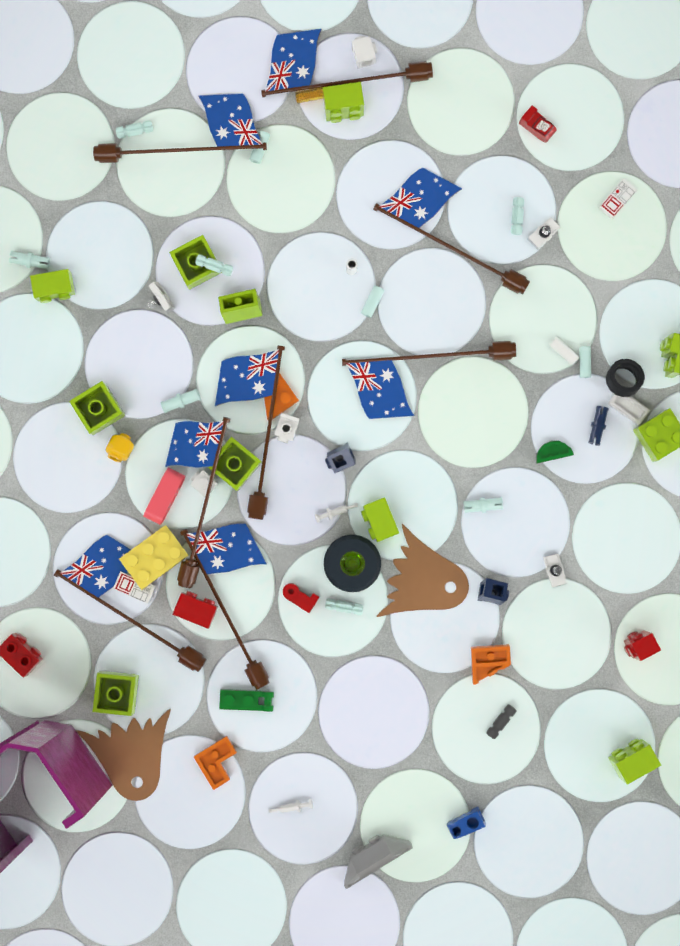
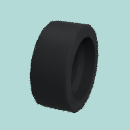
M631 359L616 361L606 374V384L609 390L620 397L635 395L645 380V374L641 365ZM618 369L629 370L635 377V385L633 387L620 385L615 379V372Z

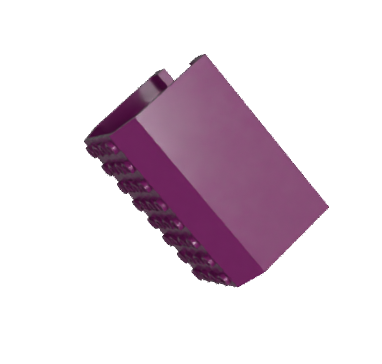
M37 720L0 743V756L11 748L34 752L38 755L74 809L62 821L66 829L85 817L113 786L74 727L70 724L48 720L39 723ZM1 820L0 873L33 842L30 835L16 843Z

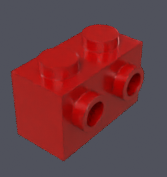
M188 590L186 593L182 592L172 615L209 629L219 606L215 605V601L209 598L204 600L197 598L198 594Z
M645 630L639 633L638 631L632 632L627 635L628 639L624 640L626 654L639 661L661 651L653 633Z
M13 633L0 645V656L24 678L36 668L43 658L40 656L41 652L34 646L31 648L26 643L27 639L22 634Z

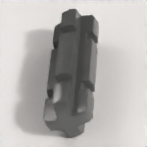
M508 704L504 708V713L501 712L492 725L494 726L486 731L487 735L492 739H496L499 735L498 732L504 729L511 720L510 717H513L517 710Z

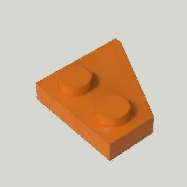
M280 373L272 420L299 402ZM272 396L264 397L267 420L269 419Z
M509 644L471 647L473 685L478 684L480 680L488 676L491 677L498 670H503L511 665Z

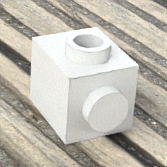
M370 36L356 37L352 41L351 48L357 69L376 64L375 53H377L375 41L372 42Z
M204 470L201 473L197 471L192 476V483L190 485L205 497L210 475ZM213 480L211 492L219 485L215 480Z

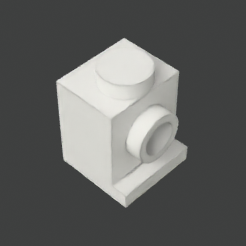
M281 413L274 434L278 437L277 440L287 444L288 441L293 442L300 419ZM285 425L290 427L288 432L283 431Z

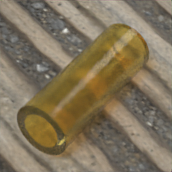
M323 87L295 92L297 104L323 99Z

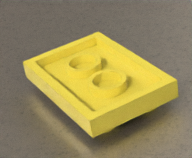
M165 525L119 558V560L140 589L143 590L189 555Z

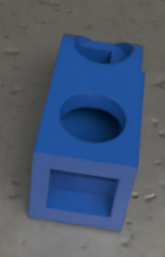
M477 806L460 817L449 821L446 825L453 839H458L486 827V822Z

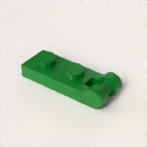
M220 689L219 709L272 712L274 707L272 705L274 691ZM259 697L264 698V704H259Z

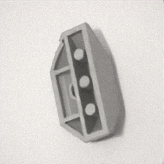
M383 834L380 837L379 835L372 837L365 846L359 845L352 850L353 853L350 854L344 879L345 889L350 888L413 849L412 843L409 840Z

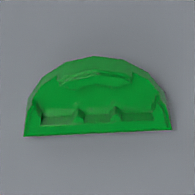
M550 441L539 448L536 455V464L573 456L574 453L565 443Z

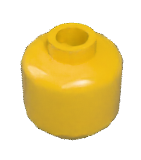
M124 433L112 435L105 449L108 454L107 457L118 463L126 461L134 448V444L130 440L131 437Z

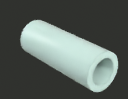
M259 131L258 135L262 144L264 142L268 143L270 134ZM263 148L253 149L249 160L260 164L265 150Z
M374 285L361 314L369 318L372 317L384 292L382 288Z
M582 346L579 347L580 378H591V347Z

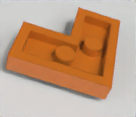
M228 736L194 755V759L213 790L230 780L221 762L236 754L237 751Z

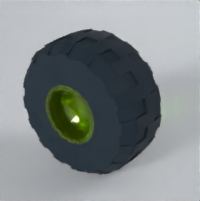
M345 535L336 539L328 547L324 556V571L328 580L336 588L345 592H360L369 588L378 578L381 570V556L376 546L369 539L360 535Z

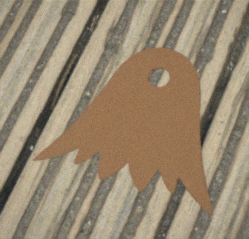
M402 524L403 533L409 548L401 546V549L407 559H393L394 565L402 574L391 577L387 582L397 588L398 591L387 596V598L395 601L387 605L376 617L404 611L446 610L461 604L469 590L468 579L463 570L425 545ZM446 583H455V592L448 593L445 590Z
M171 709L167 710L154 726L152 725L151 718H149L143 730L136 718L131 720L127 732L118 724L112 723L111 737L101 730H98L99 738L76 730L99 759L114 788L124 798L132 801H141L151 796L156 790L160 778L163 738ZM134 777H140L143 780L140 788L132 786L131 781Z

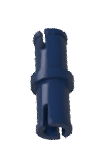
M597 406L594 421L591 422L592 430L588 443L593 445L596 437L595 445L600 446L603 430L606 429L605 421L609 408L604 407L601 414L602 406Z

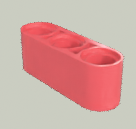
M168 467L143 517L162 525L186 476Z

